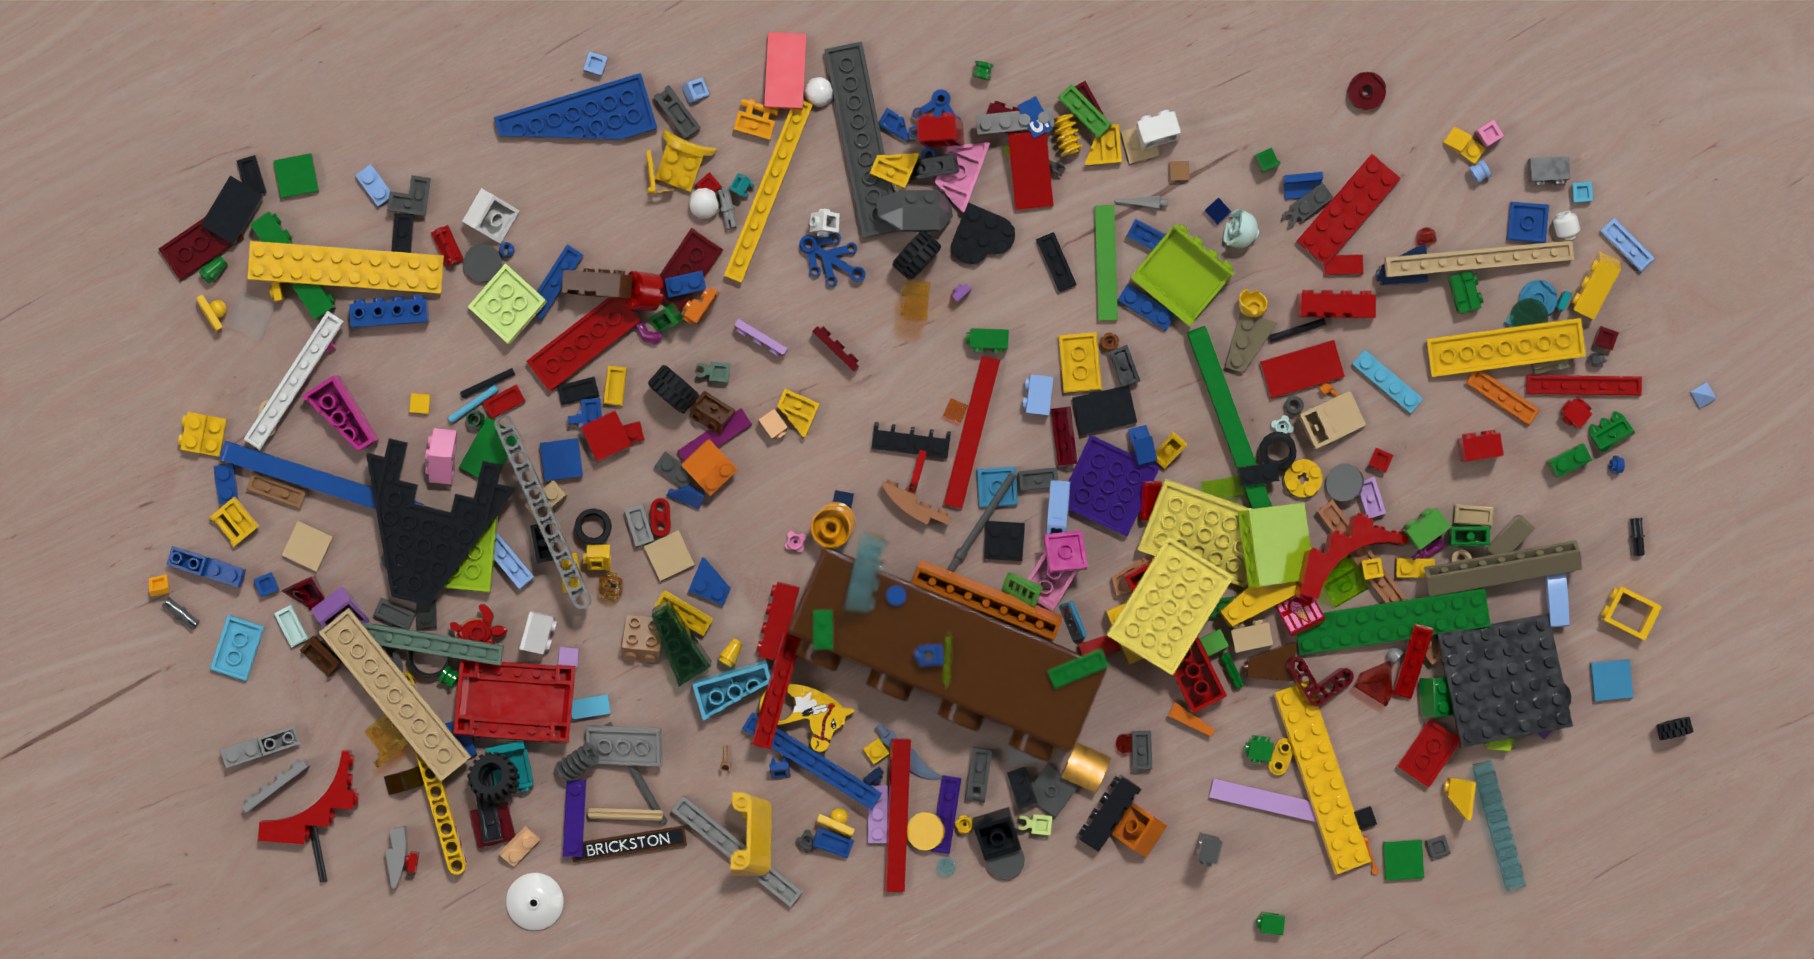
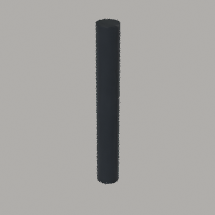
M1324 318L1269 335L1271 343L1324 326L1326 321Z
M510 368L460 391L461 396L464 399L516 374L513 368Z
M309 826L320 882H326L328 880L317 826Z

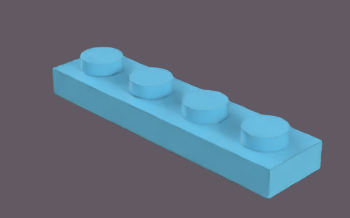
M1365 349L1352 363L1354 367L1409 413H1412L1423 400L1421 396Z

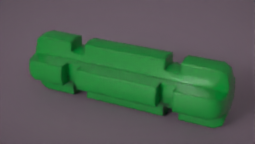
M1228 652L1220 656V660L1225 664L1224 668L1230 680L1233 681L1234 688H1241L1244 686V683L1239 678L1240 674L1234 662L1231 661L1230 654Z

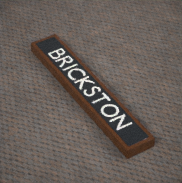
M683 825L583 841V857H572L573 863L687 845L685 827Z

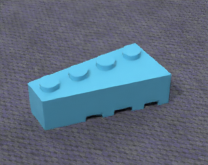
M767 659L693 680L692 685L703 721L732 703L741 700L746 695L767 685L771 675Z

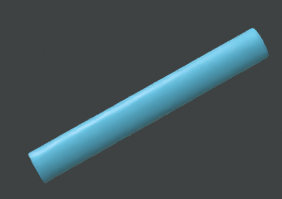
M494 384L450 415L448 419L451 423H454L498 392L499 389Z

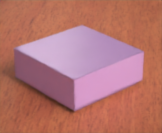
M560 647L558 665H570L577 668L579 648Z

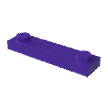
M586 780L567 781L563 857H583Z

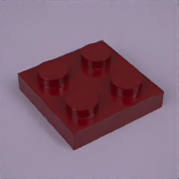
M508 802L497 804L503 840L484 843L478 809L470 811L479 848L508 842L516 836Z

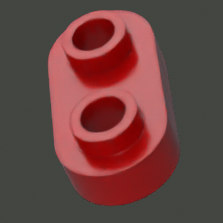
M657 498L651 504V528L657 536H665L671 530L670 504L664 498ZM659 504L664 505L663 511H658L657 506ZM660 523L665 525L664 530L658 529Z

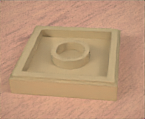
M297 521L282 556L317 572L333 536L301 521Z
M679 530L644 546L660 581L695 565Z

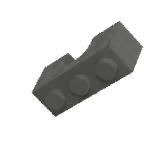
M1200 832L1194 853L1199 862H1201L1200 864L1212 867V863L1217 865L1223 842L1217 836Z

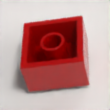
M1495 430L1481 431L1479 436H1476V433L1462 434V438L1457 439L1460 461L1504 456L1501 433H1495Z

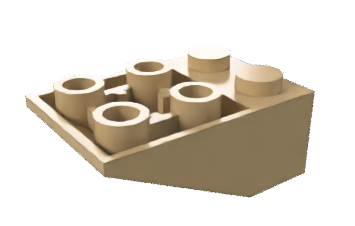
M1350 390L1298 414L1313 449L1322 447L1366 425Z

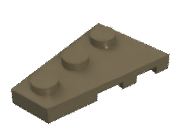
M1240 312L1225 368L1244 373L1277 325V322L1260 317H1247Z

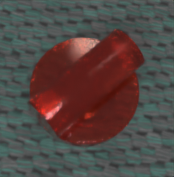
M1428 227L1420 229L1417 232V245L1437 242L1435 230Z
M1132 733L1120 734L1117 737L1116 747L1119 752L1132 753Z

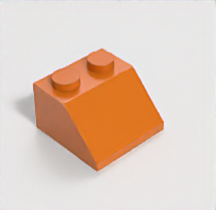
M707 439L681 464L710 496L738 470L710 439Z
M1132 803L1129 809L1124 810L1122 819L1117 826L1112 828L1113 832L1111 834L1147 858L1167 825L1135 803Z

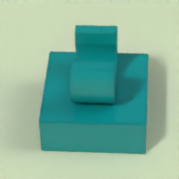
M738 173L729 188L740 196L749 197V194L746 193L747 187L754 188L755 186L751 183V179Z

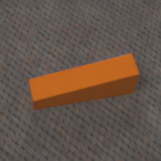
M1174 701L1168 716L1212 737L1215 729Z

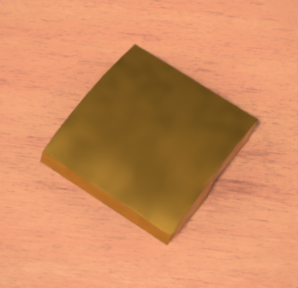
M1076 742L1061 778L1097 793L1111 757Z

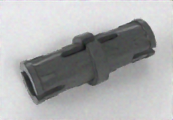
M170 597L162 604V607L173 614L176 620H180L191 630L199 623V620L186 611L187 608L181 607Z

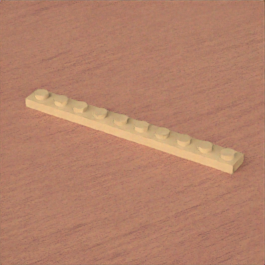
M1563 241L1384 258L1386 277L1569 261L1574 260L1573 242Z

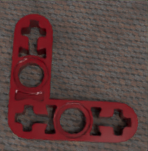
M1291 657L1286 662L1288 673L1305 702L1310 706L1322 705L1351 684L1354 679L1353 672L1350 669L1339 668L1317 683L1302 658ZM1294 662L1299 663L1297 665L1298 669H1293V666L1295 665ZM1342 673H1346V674H1347V675L1345 676V679H1346V680H1339L1340 678L1343 677V674H1342ZM1304 676H1307L1309 679V684L1306 687H1303L1301 684ZM1328 682H1331L1333 689L1328 693L1325 686ZM1319 693H1322V694H1323V695H1318V696L1315 698L1316 701H1312V700H1311V699L1313 698V695H1312V694H1319Z

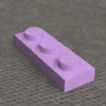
M740 319L736 321L735 326L738 327L736 331L745 337L747 334L753 336L754 339L752 341L760 346L768 345L771 347L769 351L778 357L780 354L785 355L788 348Z
M871 785L882 792V795L873 810L868 808V843H886L888 785Z

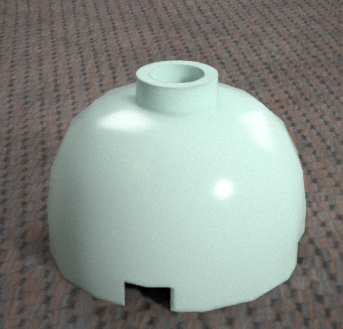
M1239 208L1235 209L1229 216L1232 217L1230 224L1226 222L1223 240L1227 242L1226 245L1244 248L1257 239L1259 235L1256 218L1249 212Z

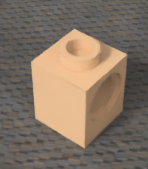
M775 409L759 419L772 439L776 437L778 440L787 433L785 430L788 427Z

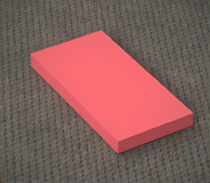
M768 32L764 108L803 110L807 34Z

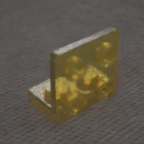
M386 714L365 730V733L380 750L377 754L379 758L373 762L377 768L385 764L409 744Z

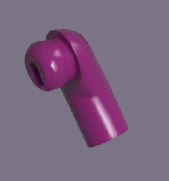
M644 322L635 326L644 342L657 344L662 340V334L659 331H648Z

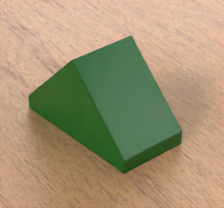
M672 302L651 316L649 320L657 331L663 333L679 323L683 316Z

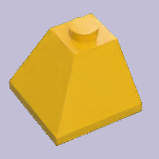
M1448 776V781L1445 780L1443 789L1446 792L1447 798L1463 818L1471 821L1476 782L1471 779Z

